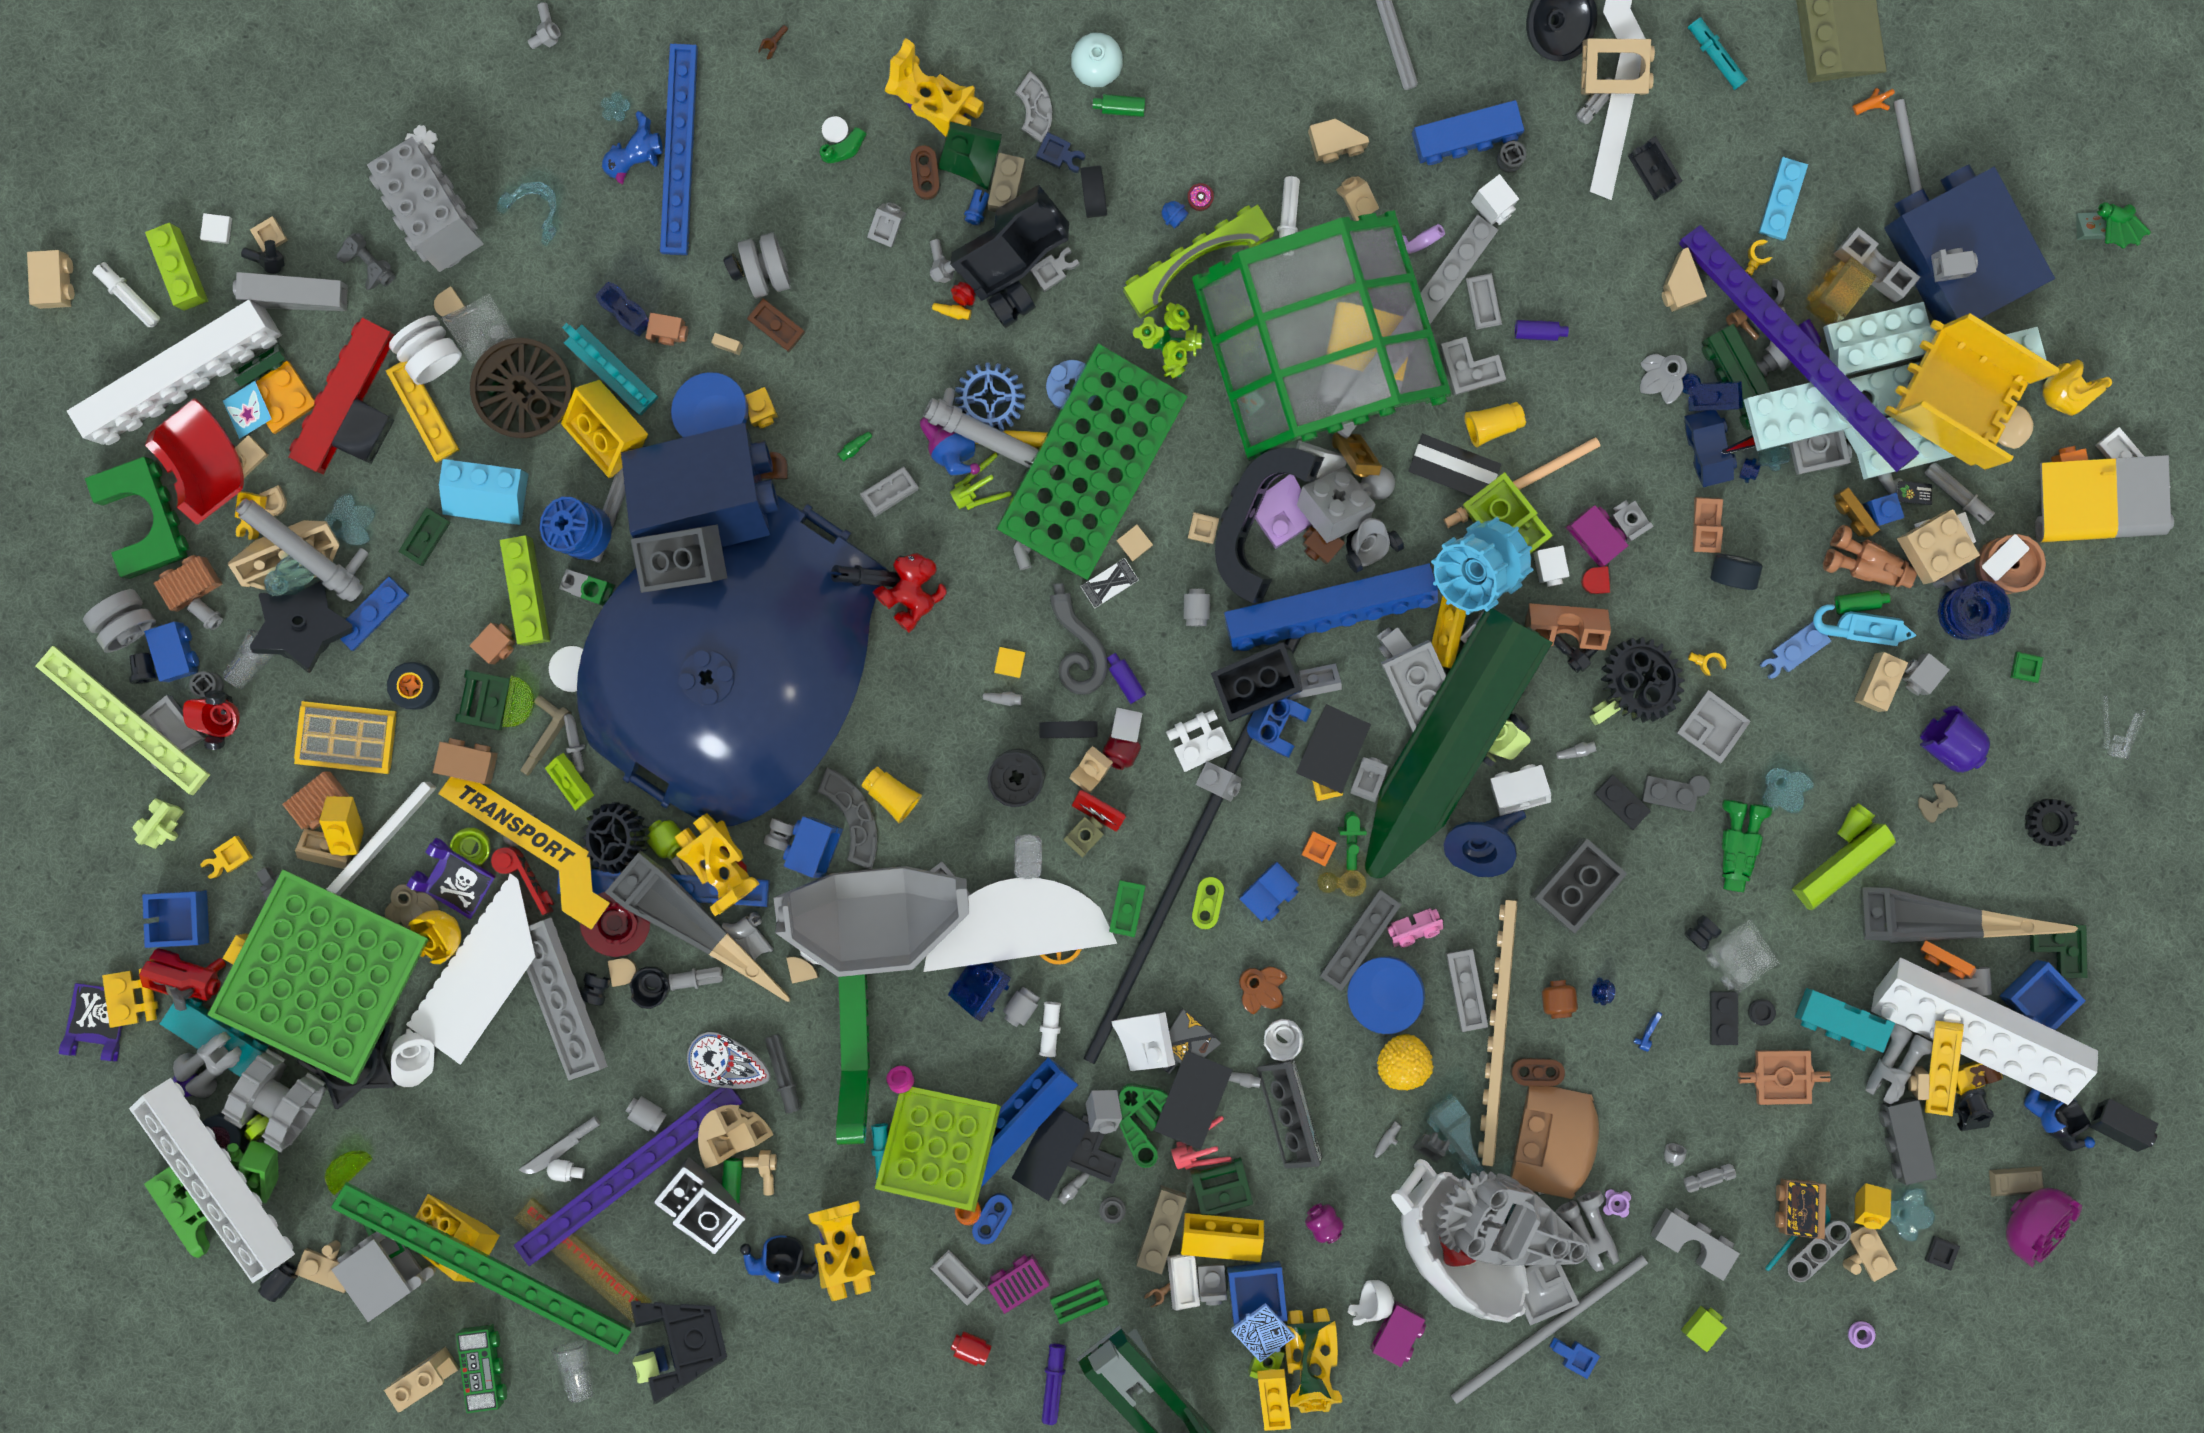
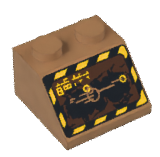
M1781 1179V1184L1776 1187V1199L1780 1201L1779 1211L1775 1214V1225L1779 1228V1232L1786 1235L1825 1239L1826 1184L1812 1180Z

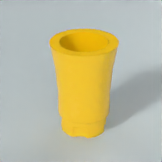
M1518 402L1465 413V424L1471 442L1475 447H1479L1502 435L1514 432L1516 429L1526 425L1523 408Z
M879 767L873 769L861 785L869 792L868 794L878 801L892 815L898 824L909 815L922 797L921 794L908 788L888 772L884 773Z

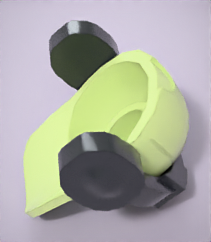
M1517 713L1510 714L1483 760L1488 766L1492 767L1497 762L1493 754L1512 760L1530 743V738L1525 733L1530 726Z

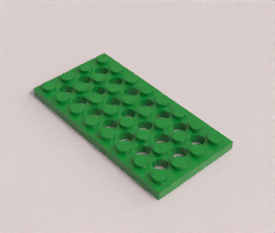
M1099 343L1096 344L1000 519L996 530L1083 579L1088 580L1188 396ZM1105 372L1110 373L1114 378L1113 385L1109 388L1101 384V376ZM1128 385L1136 390V396L1132 401L1126 400L1123 396V390ZM1093 395L1101 400V407L1097 411L1091 410L1088 406V400ZM1149 399H1154L1158 403V410L1154 414H1150L1146 410L1145 405ZM1116 408L1120 409L1124 415L1122 422L1119 424H1115L1111 420V412ZM1081 418L1085 419L1089 425L1088 431L1084 434L1078 433L1075 428L1076 422ZM1136 422H1142L1146 427V432L1141 437L1136 436L1133 432V426ZM1102 432H1107L1111 436V442L1107 447L1101 446L1098 442V436ZM1066 442H1072L1076 446V452L1072 457H1067L1063 453V446ZM1126 444L1130 445L1133 449V456L1129 460L1123 459L1120 454L1121 448ZM1089 455H1095L1098 458L1099 463L1094 470L1086 467L1085 461ZM1054 465H1059L1063 469V476L1059 480H1054L1050 475V470ZM1111 468H1117L1121 473V478L1116 483H1112L1108 479V472ZM1077 478H1082L1086 483V488L1082 493H1077L1073 489V482ZM1042 488H1047L1051 493V498L1047 503H1041L1038 500L1037 495ZM1099 491H1105L1108 495V502L1104 506L1098 505L1095 501V496ZM1064 501H1069L1073 505V512L1069 516H1064L1060 511V506ZM1030 511H1034L1038 515V522L1032 527L1028 526L1025 522V516ZM1087 514H1092L1096 519L1095 526L1091 529H1087L1083 525V518ZM1052 524H1057L1061 529V534L1057 539H1051L1048 536L1047 531ZM1074 537H1080L1083 541V548L1078 552H1074L1070 547V542Z

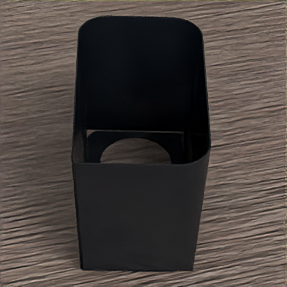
M357 398L352 403L332 441V446L372 464L382 442L388 434L387 432L382 437V432L389 421H391V428L394 419ZM379 444L376 454L369 460L372 450Z

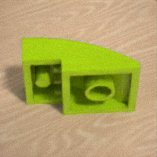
M1505 472L1463 504V507L1474 523L1476 521L1483 523L1498 517L1499 521L1507 523L1513 528L1519 527L1518 532L1522 535L1527 545L1532 547L1530 554L1553 536L1538 518L1536 510Z

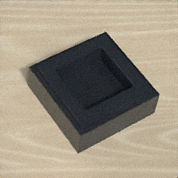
M1933 1236L1924 1260L1951 1271L1960 1246Z

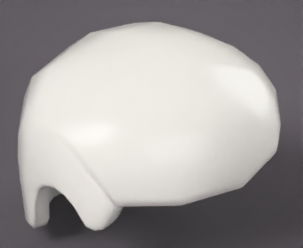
M1280 1019L1272 1022L1265 1030L1264 1046L1274 1060L1282 1062L1292 1060L1302 1050L1304 1036L1295 1022L1289 1019ZM1276 1034L1280 1035L1282 1038H1284V1039H1285L1286 1041H1288V1042H1287V1043H1282V1042H1280V1041L1277 1039Z

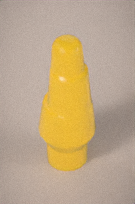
M933 303L932 305L934 311L954 319L970 320L972 311L965 309L962 305L951 306Z

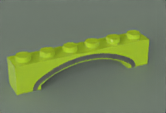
M1258 204L1252 208L1250 205L1244 207L1237 212L1238 217L1230 222L1228 219L1223 220L1214 227L1215 231L1211 234L1206 235V233L1197 236L1192 241L1193 245L1186 249L1183 247L1178 248L1170 254L1171 258L1166 262L1158 261L1148 268L1149 272L1140 277L1137 274L1125 282L1127 286L1124 287L1123 292L1139 318L1162 305L1163 300L1161 296L1168 284L1183 268L1194 260L1221 248L1238 245H1248L1251 248L1271 238L1274 234V229Z

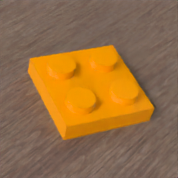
M289 361L284 362L279 368L269 372L256 382L272 418L266 424L273 434L278 433L315 407L314 397Z

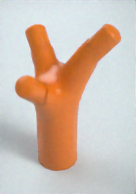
M1876 88L1870 98L1852 106L1855 114L1859 115L1874 108L1888 111L1890 106L1882 103V101L1895 94L1894 89L1878 95L1880 90Z

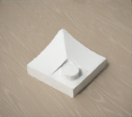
M1165 1012L1112 1021V1026L1124 1047L1130 1071L1175 1065Z

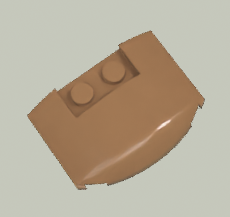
M1528 1086L1510 1174L1511 1178L1516 1179L1520 1184L1535 1192L1569 1199L1576 1195L1574 1193L1585 1183L1592 1169L1598 1147L1599 1121L1597 1111L1592 1102L1594 1101L1592 1095L1553 1086Z

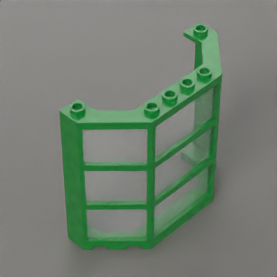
M1395 210L1387 211L1379 216L1376 213L1358 216L1359 221L1350 220V217H1342L1239 251L1232 255L1233 259L1230 260V263L1225 264V261H1220L1208 268L1209 272L1192 277L1248 460H1255L1268 451L1277 449L1302 438V442L1318 438L1317 433L1325 430L1328 431V434L1344 429L1343 425L1353 422L1354 426L1370 421L1369 416L1379 414L1380 417L1394 414L1397 407L1425 402V404L1431 403L1432 406L1446 403L1447 397L1451 396L1449 384Z

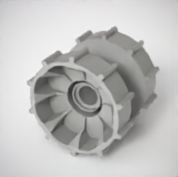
M267 1049L265 1053L260 1056L258 1055L246 1071L242 1073L233 1090L229 1093L221 1113L225 1115V1120L240 1129L258 1113L268 1117L269 1122L262 1135L265 1138L264 1143L282 1152L283 1149L292 1145L293 1141L306 1128L327 1089L324 1087L325 1082L310 1073H307L300 1080L298 1079L291 1089L279 1083L287 1067L284 1063L285 1058Z

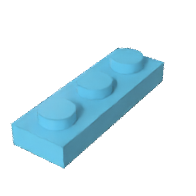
M1785 157L1781 158L1760 225L1759 234L1782 241L1786 239L1808 164Z

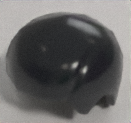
M646 966L636 971L629 984L632 995L631 1000L639 1007L652 1009L662 1004L670 991L667 974L656 966Z

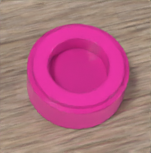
M906 1066L894 1067L887 1074V1083L895 1093H904L911 1089L914 1084V1076Z

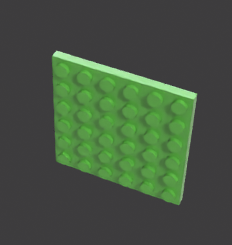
M282 869L208 1016L344 1081L356 1084L429 938Z

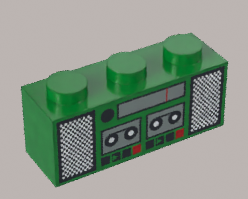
M494 1324L462 1328L456 1333L466 1413L499 1409L504 1400L507 1399V1388L505 1384H501L500 1377L504 1369L503 1360L501 1357L498 1358L497 1347L500 1346L499 1332L494 1331Z

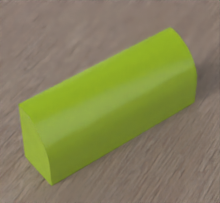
M1871 824L1850 843L1792 888L1793 892L1808 910H1814L1896 843L1893 834L1886 824Z

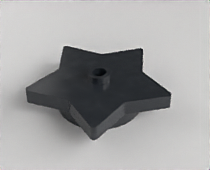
M319 581L293 596L260 593L259 599L265 622L250 644V649L253 654H280L285 658L292 659L306 672L310 673L320 654L329 647L330 643L354 632L353 625L329 609L326 589L322 584L323 581Z
M393 1023L385 1025L356 1084L344 1081L303 1060L298 1059L297 1063L320 1076L326 1083L335 1109L343 1107L362 1089L393 1088L397 1084L392 1079L391 1069L385 1053L394 1025Z

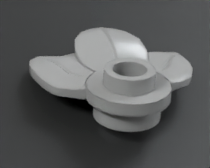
M1653 354L1641 362L1642 368L1647 373L1641 380L1640 392L1644 394L1661 392L1666 404L1673 403L1681 395L1684 388L1682 378L1686 375L1688 369L1684 358L1678 355L1664 357L1659 354ZM1672 363L1678 365V370L1675 373L1669 371V366Z

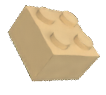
M1953 509L1940 513L1897 538L1923 584L1935 582L1980 556Z

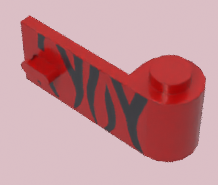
M516 847L497 849L491 858L492 867L495 871L501 874L519 871L541 914L546 915L553 912L551 905H554L550 894L547 890L543 892L520 849Z

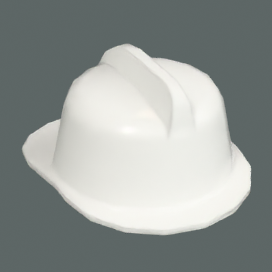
M409 1028L406 1029V1034L398 1037L393 1043L391 1075L393 1081L402 1087L419 1085L433 1071L434 1045L420 1034L413 1033Z

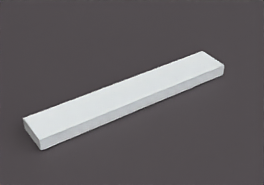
M422 782L329 885L327 890L340 896L437 787L431 782Z

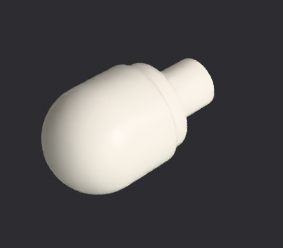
M556 1159L549 1163L547 1174L552 1180L567 1182L571 1181L572 1178L583 1179L585 1168L572 1167L574 1163Z

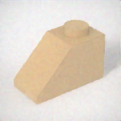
M1685 248L1678 253L1663 286V302L1666 307L1670 306L1672 312L1700 302L1707 297L1689 248Z

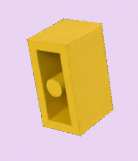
M326 796L319 822L331 855H357L364 828L354 798Z

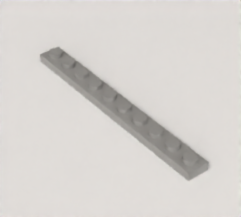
M1479 215L1475 217L1420 293L1430 324L1498 232L1497 228ZM1415 301L1389 336L1424 330ZM1418 340L1385 346L1394 374ZM1378 352L1332 415L1372 403L1387 385ZM1353 422L1344 424V429L1338 431V433L1347 439L1357 425L1354 426Z

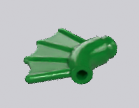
M2107 202L2099 205L2097 214L2106 221V244L2114 243L2123 249L2128 244H2136L2138 246L2141 244L2140 241L2143 236L2151 234V231L2135 216L2136 209L2133 205L2128 204L2123 208Z

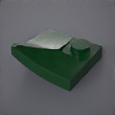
M950 122L939 159L938 169L964 177L988 190L1002 134Z

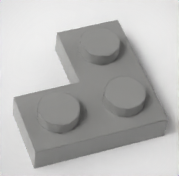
M1467 337L1440 345L1454 396L1506 380L1500 356L1495 355L1474 362Z

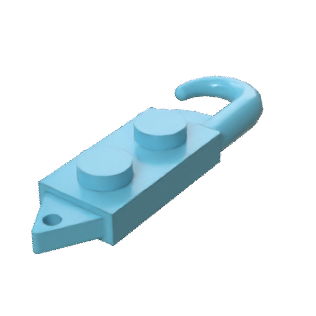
M1832 604L1821 606L1813 618L1814 626L1820 633L1844 637L1850 640L1898 646V643L1916 636L1915 633L1903 624L1904 621L1900 618L1852 611L1842 615L1837 626L1824 624L1822 616L1826 611L1835 608Z

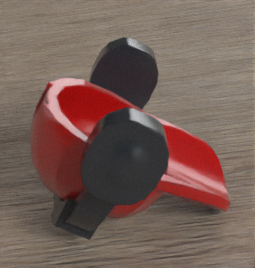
M209 691L205 694V699H190L183 706V718L186 726L208 734L204 740V747L207 749L217 750L223 748L225 737L233 734L238 727L240 720L239 710L233 704L232 696L223 691Z

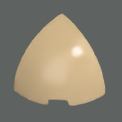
M724 1105L710 1111L703 1118L698 1132L699 1151L705 1169L718 1165L732 1155L755 1147L773 1136L767 1123L755 1112H746L739 1109V1105Z

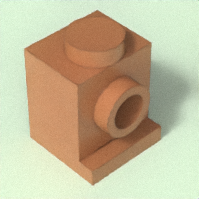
M650 313L646 339L650 343H655L656 338L659 339L658 343L674 346V342H686L688 326H685V321L682 318Z

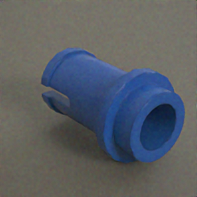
M975 189L970 206L964 212V215L966 216V222L978 226L980 222L984 221L983 213L990 195L984 192L981 201H979L982 190Z

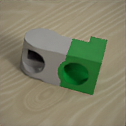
M568 569L565 570L559 586L561 590L602 606L611 597L615 588L614 584Z

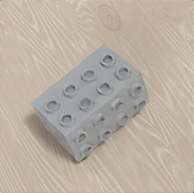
M410 137L367 164L372 173L369 176L370 181L377 190H381L383 203L389 210L393 211L395 214L392 217L394 222L407 235L405 241L412 251L417 252L423 262L428 260L441 272L484 245L476 231L478 226L473 218L465 212V204L458 195H455L452 190L454 189L453 184L446 174L443 175L440 170L442 169L440 162L434 154L430 153L424 143L419 145L413 137Z

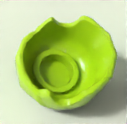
M475 827L464 828L454 835L450 842V849L479 866L490 855V839L482 830ZM477 842L479 848L476 853L471 854Z

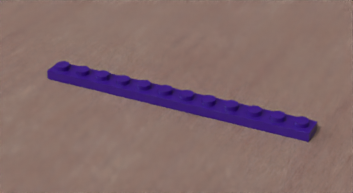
M1701 225L1681 239L1679 245L1683 249L1689 248L1693 260L1896 472L1917 457L1919 452Z

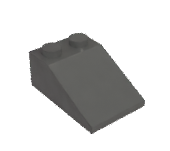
M718 524L631 539L641 593L708 583L727 578Z

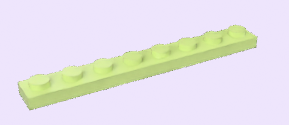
M52 646L37 663L36 667L188 794L194 795L210 776L206 770L59 648Z

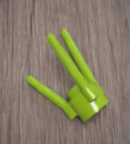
M993 453L979 465L980 472L997 458V453ZM971 473L955 484V488L950 491L958 508L961 509L966 506L968 510L975 506L1012 495L1008 491L973 501L977 497L974 491L991 481L994 477L989 475L971 486L969 482L978 475Z

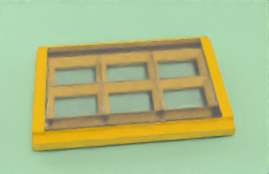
M302 701L299 712L294 764L389 774L397 711Z

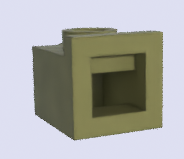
M1093 816L1090 819L1084 817L1063 840L1083 858L1104 835L1101 832L1104 826ZM1083 830L1090 832L1091 837L1088 840H1083L1080 837V833Z

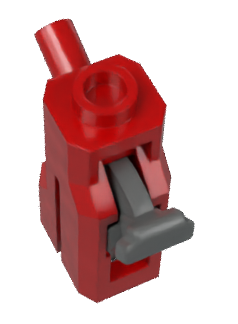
M157 948L149 957L150 961L147 960L142 967L139 976L142 987L170 995L175 1009L183 1011L187 1009L186 999L195 997L208 1001L212 995L217 994L221 985L217 972L224 968L226 963L222 958H218L205 968L180 960L177 953Z

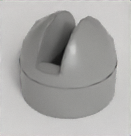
M1667 1144L1664 1151V1159L1668 1164L1674 1163L1673 1166H1679L1684 1162L1687 1150L1679 1144Z

